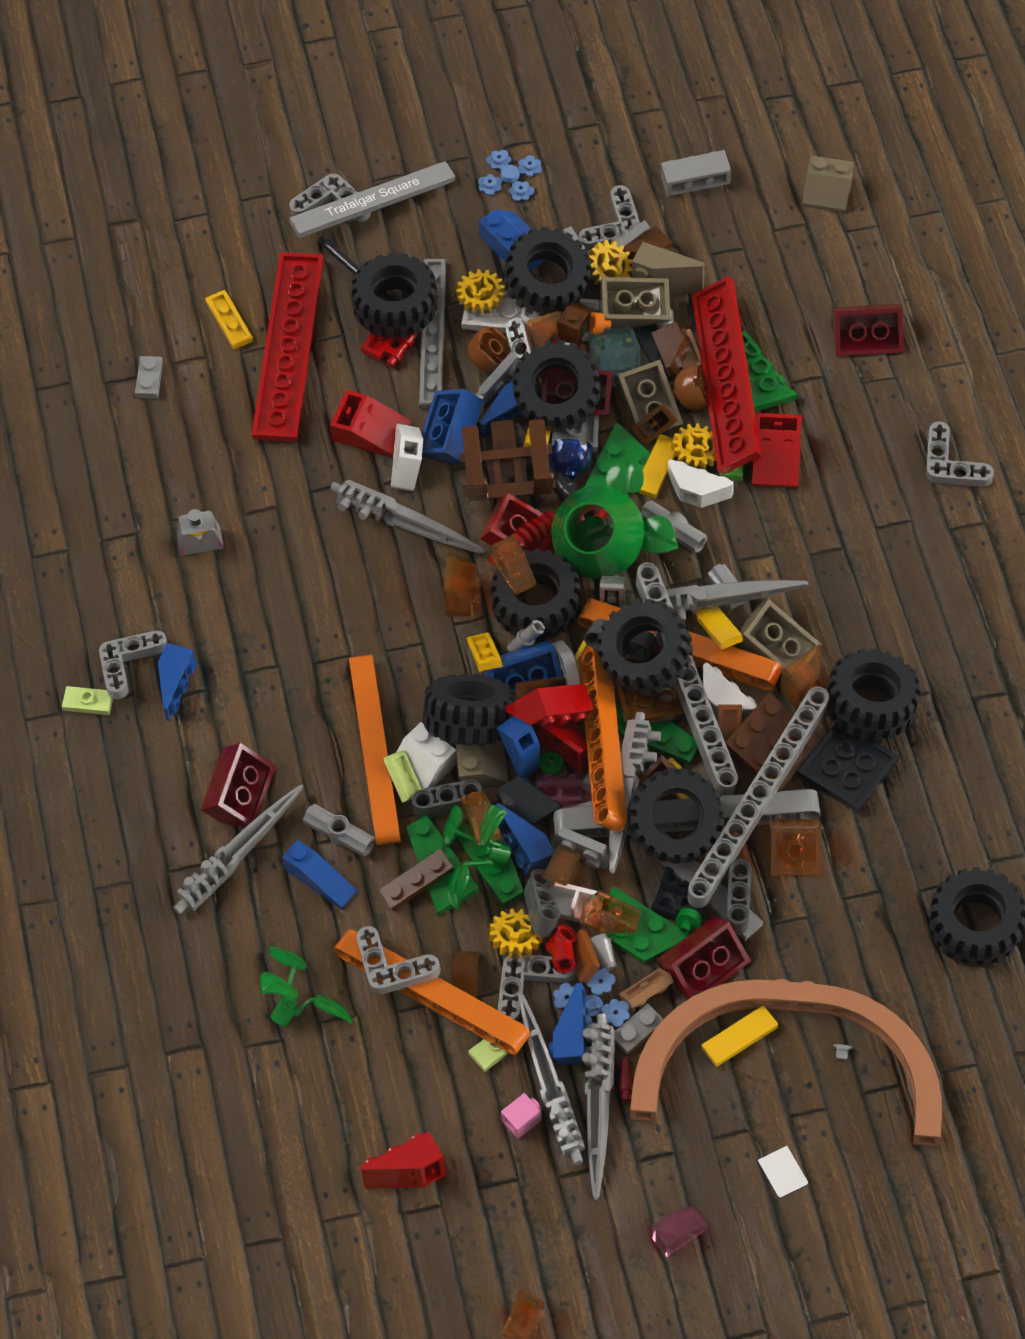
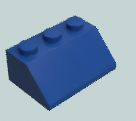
M496 209L479 220L480 238L504 262L513 242L518 240V237L523 233L528 235L529 230H531L512 211ZM539 259L527 264L529 272L546 260Z
M466 389L435 391L422 431V456L448 464L460 463L459 453H464L462 428L476 426L484 400Z
M548 640L500 655L503 667L483 671L485 677H492L494 680H500L504 684H508L514 693L516 683L562 676L555 647Z

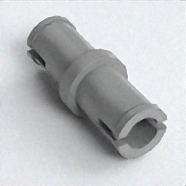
M534 620L526 629H521L517 633V637L507 644L509 645L507 646L508 652L533 645L535 639L545 630L543 623L539 620Z

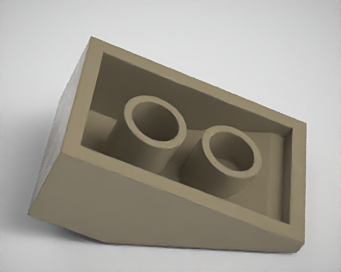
M642 242L632 261V278H668L669 295L693 294L704 288L705 263Z
M601 278L598 287L599 313L604 314L605 320L611 321V327L607 330H624L670 321L668 278Z
M660 360L620 373L613 378L633 425L637 424L662 403L668 407L678 420L668 429L683 424Z
M769 599L757 605L739 630L743 641L737 643L745 651L776 661L782 666L781 673L794 681L799 678L822 646L819 641Z

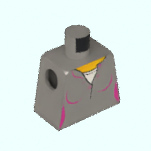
M193 509L188 514L178 517L177 538L180 556L224 548L220 526L211 511L200 512L197 509Z

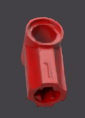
M559 925L545 944L548 952L552 954L555 971L561 974L572 972L576 967L573 944L577 940V934L567 925Z

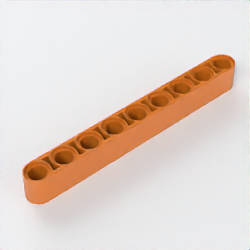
M587 599L577 622L583 628L589 629L596 619L610 620L608 615L613 611L618 612L621 608L595 599ZM689 632L693 646V654L691 656L696 667L703 669V665L707 662L712 667H717L724 677L766 691L774 689L782 671V666L779 663L733 646L721 650L714 640ZM658 642L652 651L657 654L661 652Z
M588 647L580 655L579 667L581 684H585L594 711L587 714V719H585L593 816L596 824L618 833L626 825L627 813L614 684L603 668L597 650Z
M373 655L350 657L349 662L376 844L379 846L401 842L392 780L383 760L388 754Z
M348 929L333 950L341 959L366 973L356 935L358 932ZM365 937L368 949L372 948V941ZM383 947L387 965L406 961L405 958ZM373 955L367 962L371 965H376L381 961V957ZM414 967L416 975H419L418 967ZM402 970L398 973L400 979H407L411 976V971ZM390 974L391 981L394 982L393 974ZM439 977L398 990L512 1055H517L531 1035L528 1028Z

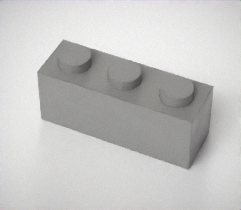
M725 150L714 151L661 163V179L668 197L731 184V169Z

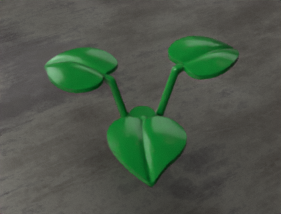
M626 454L609 468L606 482L608 487L615 488L628 496V492L637 493L641 490L644 483V473L639 462L630 454ZM657 515L649 517L644 522L645 537L641 547L642 550L648 553L660 554L678 549L679 546L674 528L667 518ZM591 516L584 519L575 530L578 545L586 552H593L603 548L611 539V534L607 530L613 529V525L605 526L603 519L599 516Z
M455 805L452 807L450 818L447 820L443 831L445 844L451 845L457 834L481 845V856L485 858V860L463 862L461 867L456 866L448 884V898L455 909L460 910V901L469 879V866H492L493 862L505 865L508 862L511 853L510 846L491 840L499 824L508 813L507 810L490 805L481 821L480 839H477L459 830L463 821V811L459 806Z
M275 946L269 947V954L278 962L290 966L291 969L287 983L281 977L270 972H263L260 976L261 994L271 993L282 996L270 1016L274 1022L287 1027L294 1015L299 1017L306 1007L314 1004L319 1009L344 1019L350 1025L352 1024V1019L346 1008L337 1000L325 995L317 994L316 997H311L297 1008L296 1005L298 1003L295 999L298 997V991L291 986L296 968L304 971L307 968V964L301 956L292 951Z

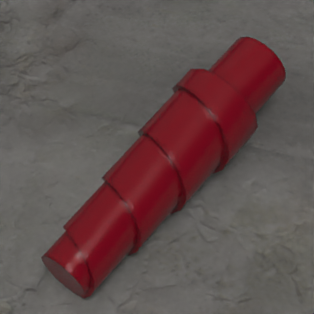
M622 1057L619 1093L621 1094L622 1103H630L633 1089L631 1063L629 1057Z

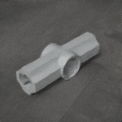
M652 500L644 504L641 510L644 521L652 516H663L671 522L678 543L694 553L699 552L704 547L707 535L688 524L687 519L677 511L671 513Z
M316 804L310 805L305 812L303 823L329 837L333 844L344 845L363 857L368 855L373 849L376 841L375 837L350 824L345 816L334 815ZM338 828L344 829L341 832H335Z

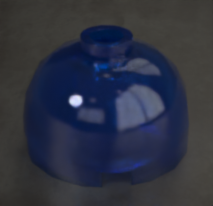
M577 439L555 440L554 445H552V454L548 455L549 465L556 473L562 474V476L566 475L570 479L576 478V475L582 474L589 468L593 455V445L589 442H586V446L580 445V440Z

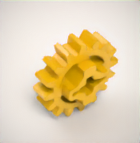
M605 240L602 244L600 242L597 243L588 252L590 254L588 259L591 261L590 270L592 272L590 278H596V285L600 283L602 277L631 278L629 274L632 272V267H629V265L632 264L633 260L627 258L630 254L629 251L623 252L624 245L618 248L616 241L609 244L608 240Z
M480 269L477 270V274L469 271V277L462 276V282L457 283L458 289H456L459 304H464V310L472 308L473 314L477 310L484 314L486 309L489 312H493L492 307L499 308L500 301H504L505 287L502 278L497 279V273L490 275L489 270L481 273Z
M696 423L695 428L687 424L686 430L680 427L679 432L674 434L671 449H674L673 457L679 456L677 461L685 462V464L691 465L694 468L701 466L702 469L706 470L707 464L712 467L716 461L712 431H707L708 426L701 429L699 423Z
M512 908L510 909V914L502 911L501 917L495 916L493 924H490L489 941L493 942V949L500 948V955L507 952L509 953V958L517 954L519 959H522L523 953L531 956L532 949L538 951L539 943H542L543 937L533 932L529 914L525 915L523 909H520L519 913H515Z

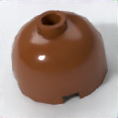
M483 327L470 339L468 344V355L472 364L482 372L493 373L510 353L507 347L509 345L508 339L494 327L489 329Z
M695 364L682 369L674 380L675 388L671 389L675 401H679L687 410L695 411L708 408L701 367Z

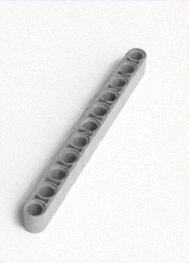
M649 562L641 564L637 570L636 587L642 603L645 602V599H653L650 596H657L659 599H653L656 604L661 601L666 603L668 608L672 607L658 568ZM643 576H649L651 579H645ZM654 631L658 645L660 647V650L662 651L665 643V635L663 633ZM689 655L692 661L688 668L684 667L686 674L683 677H689L691 680L686 681L678 677L675 680L676 684L674 686L713 788L719 792L720 796L733 795L738 775L693 658ZM695 697L698 701H692L689 698ZM697 718H704L707 721L700 722L697 720ZM710 738V739L714 740L715 742L709 743V742L705 741V739ZM718 759L721 760L723 763L717 764L713 762V760ZM726 780L729 781L731 784L724 785L721 783V781Z
M814 687L808 691L725 825L718 840H716L689 884L687 896L691 906L703 908L709 903L727 874L730 864L735 861L826 713L829 694L824 688ZM813 700H819L822 703L816 704L813 702ZM806 718L809 719L811 722L806 723L801 721V719ZM796 737L799 741H791L789 738ZM778 756H785V757L788 758V759H787V760H780V759L777 758V757H778ZM766 775H774L776 778L768 779ZM762 794L764 798H756L754 795ZM750 813L752 817L747 818L744 817L742 814ZM737 832L741 836L734 837L730 835V833ZM724 851L727 852L729 855L720 856L718 852ZM714 871L717 873V875L709 876L706 874V872ZM700 890L703 891L705 894L702 896H698L694 894V891Z
M805 789L776 792L757 825L804 822L818 819L821 814L817 791ZM745 794L721 796L720 801L724 805V824L722 828L725 827ZM762 794L754 795L756 798H764ZM691 798L658 801L653 811L654 824L657 829H662L664 832L695 830L699 823L698 807ZM593 806L563 808L553 813L555 837L557 839L561 826L588 838L609 837L610 830L594 822ZM750 813L742 814L744 817L747 818L752 817ZM629 823L627 835H633V834H631L630 823Z

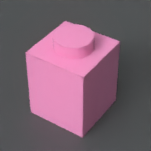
M523 1093L501 1111V1120L514 1136L519 1139L541 1122L542 1108L533 1097L530 1099Z

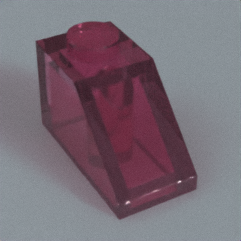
M691 1206L672 1211L652 1225L651 1237L666 1257H668L708 1229L709 1226L697 1210Z

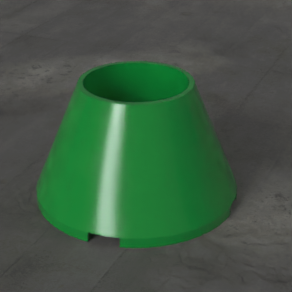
M588 486L572 493L559 506L552 523V543L557 556L560 554L565 557L566 563L570 562L575 567V572L578 575L591 579H601L602 576H615L629 568L640 554L645 537L644 521L637 505L623 492L608 486ZM591 510H606L613 522V533L610 541L597 551H583L578 545L575 536L576 525L579 519Z

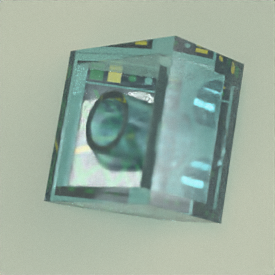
M632 326L604 329L602 335H591L588 331L590 354L597 370L612 371L613 375L641 366V348Z

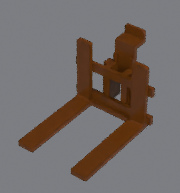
M543 419L529 421L531 447L520 448L516 447L513 420L491 422L493 450L480 451L477 426L463 427L464 453L459 454L460 463H465L467 487H463L464 497H468L469 501L499 499L507 493L514 497L551 494L552 489H555L556 485L553 473H550L548 455L552 454V445H547L545 421ZM532 456L534 481H527L525 457ZM481 461H488L490 485H487V480H483ZM515 477V483L502 484L501 478Z

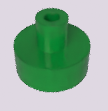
M547 752L541 756L540 771L544 776L553 778L562 773L564 763L560 754Z
M691 908L681 909L675 919V923L680 928L679 930L682 934L694 932L700 927L702 922L701 915Z

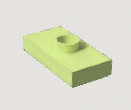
M66 686L62 709L63 711L110 715L113 699L109 697L107 690Z
M405 750L383 758L402 803L412 800L413 794L420 790L421 786Z
M485 1039L468 1051L471 1058L484 1072L509 1054Z

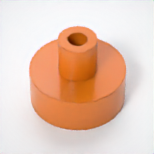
M591 313L589 318V332L591 335H602L604 329H610L611 321L605 320L603 313Z

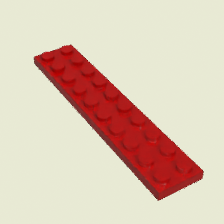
M280 252L252 428V440L298 442L324 264L323 254Z
M730 276L691 295L717 469L722 475L762 456L734 280Z

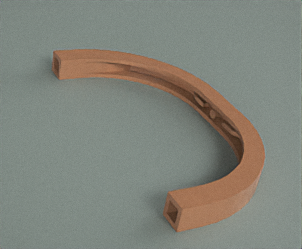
M787 979L736 981L705 990L676 1007L664 1018L646 1042L635 1070L631 1100V1120L656 1122L659 1089L664 1069L679 1044L705 1022L729 1012L758 1009L763 1005L766 1009L833 1015L864 1027L880 1038L891 1049L903 1066L913 1093V1144L939 1147L942 1122L940 1085L935 1067L922 1042L911 1028L888 1008L867 996L840 987L815 984L812 981H802L799 983L790 982Z

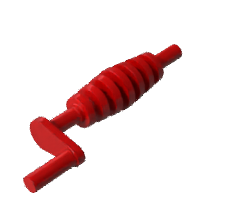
M601 509L592 516H599L604 519L609 514L606 510ZM548 511L544 515H540L536 519L521 525L515 533H512L502 543L503 548L489 557L490 563L495 565L507 556L514 553L518 555L522 550H530L538 546L547 536L552 534V523L556 512ZM583 516L579 519L577 526L584 520Z

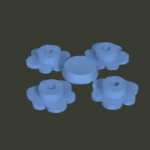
M506 150L492 151L491 155L486 158V162L491 165L492 169L501 170L500 177H494L492 174H489L486 177L479 178V191H485V194L488 196L494 195L495 191L499 192L501 190L503 180L508 183L513 182L512 187L509 189V194L512 195L514 201L528 200L529 196L534 193L533 187L529 186V183L526 181L520 182L516 180H518L520 174H526V176L531 177L533 174L541 173V161L539 159L535 160L533 156H527L525 160L519 161V167L517 168L514 165H508L511 163V157L508 156Z
M606 968L598 970L591 980L586 983L594 994L586 996V1024H595L592 1022L591 1017L597 1016L602 1011V1014L607 1015V1024L612 1023L614 1027H620L623 1025L624 1020H628L630 1017L628 1003L612 999L610 1004L603 1005L602 1000L598 997L603 992L609 993L611 986L616 981L615 976L610 974ZM569 983L561 984L559 990H555L553 993L554 998H556L554 1005L557 1009L565 1008L569 1000L566 998H570L574 987H571Z

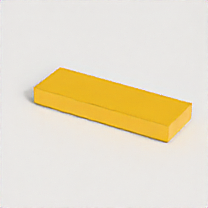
M226 290L205 298L207 306L233 350L254 342L251 333Z
M662 434L659 435L643 468L644 483L641 490L637 493L656 499L668 474L669 459L675 460L676 458L672 455L674 449H671L673 438Z
M718 606L710 609L697 607V612L693 613V617L721 650L743 641L742 634Z
M487 632L466 638L479 672L503 667L490 633Z
M763 1005L703 1043L702 1049L712 1063L718 1067L777 1029L778 1023Z

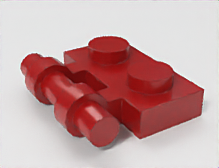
M373 331L361 346V353L379 362L384 356H387L389 359L386 365L389 368H393L396 363L401 362L405 351L413 346L417 334L412 335L410 333L404 338L395 336L393 339L388 338L386 335H383V337L377 336ZM395 341L400 343L396 349L392 348Z

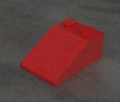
M507 493L497 502L480 539L500 550L503 548L502 543L512 533H515L521 525L544 514ZM552 534L547 536L538 546L528 550V552L534 551V549H541L542 552L550 550L555 554Z

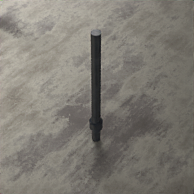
M321 236L318 239V243L354 275L357 274L359 267L325 236ZM387 291L379 295L385 301H400Z

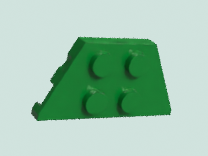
M616 423L585 487L596 485L608 486L606 475L609 468L626 454L633 456L643 470L650 452L620 424Z
M614 886L611 888L604 933L607 938L611 939L612 945L645 965L655 960L656 957L663 955L690 935L689 933L682 934L679 927Z

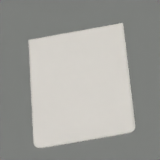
M788 1146L758 1160L778 1197H783L808 1184Z

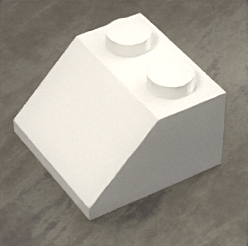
M421 722L404 737L396 752L405 750L421 789L434 787L457 765L456 750L447 742L440 740L439 737L435 738L430 732L428 733Z

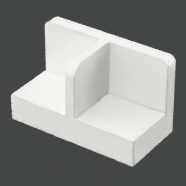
M555 881L554 889L559 905L560 918L597 927L603 908V893Z

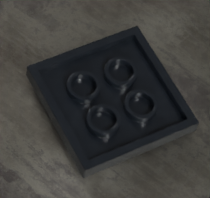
M835 723L798 770L797 776L859 813L897 764L899 756L872 739L861 740L859 736L854 735L852 737L848 735L847 730H841Z

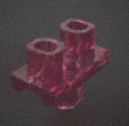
M544 774L542 780L538 781V788L546 792L545 795L554 802L559 801L562 806L563 803H583L582 780H579L577 774H569L566 776V780H556V776L553 774Z

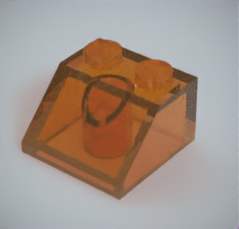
M447 551L443 587L445 615L474 617V608H479V594H476V588H481V574H477V564L453 551Z
M820 644L782 669L780 694L796 711L811 688L819 687L823 650Z
M819 819L770 820L771 876L821 875V827Z

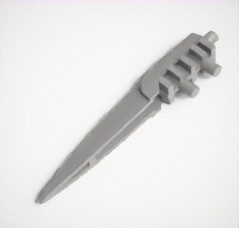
M351 480L343 482L342 485L333 482L330 490L337 493L338 508L341 511H345L354 505L355 512H358V516L362 520H365L373 513L376 514L375 520L380 521L383 518L386 524L393 527L396 525L444 544L477 553H484V549L433 519L398 504L392 497Z
M800 580L743 581L704 586L693 585L667 589L666 591L673 609L678 613L683 622H686V611L691 610L692 613L697 612V606L701 609H710L714 606L759 599L805 587L808 585V582ZM650 596L653 599H659L657 596Z
M636 712L635 719L627 720L621 750L627 822L620 832L610 831L609 870L612 874L616 871L630 823V820H628L630 803L639 786L640 780L636 774L644 773L643 763H646V761H657V753L648 752L647 743L650 741H660L661 732L652 731L649 721L644 720L645 713Z
M303 785L297 786L260 814L225 847L221 846L215 852L214 857L211 856L209 860L203 861L200 867L202 874L194 873L192 877L185 878L183 883L184 890L180 888L177 891L180 901L173 909L178 914H181L187 907L195 911L233 874L239 862L266 835L302 792Z
M520 993L519 1001L523 1023L531 1033L527 1040L542 1090H539L542 1100L550 1113L549 1116L554 1125L553 1128L557 1134V1140L563 1155L571 1156L573 1165H579L583 1163L580 1152L585 1150V1145L565 1086L562 1081L559 1082L535 1017L525 996Z
M597 1014V1023L587 1025V1028L583 1031L586 1041L592 1043V1046L586 1047V1053L583 1054L582 1060L585 1062V1065L591 1067V1071L585 1072V1077L589 1079L585 1083V1094H587L589 1168L592 1193L595 1200L599 1198L608 1135L610 1090L614 1085L615 1029L607 1025L606 1014Z

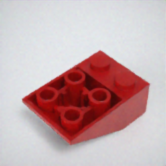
M346 389L330 424L332 441L393 457L396 425L410 426L412 420L368 395Z
M756 413L762 456L753 460L752 486L798 488L802 415Z
M429 1131L424 1134H415L408 1142L402 1145H394L385 1154L379 1157H371L360 1166L365 1189L422 1188L446 1176L443 1155Z

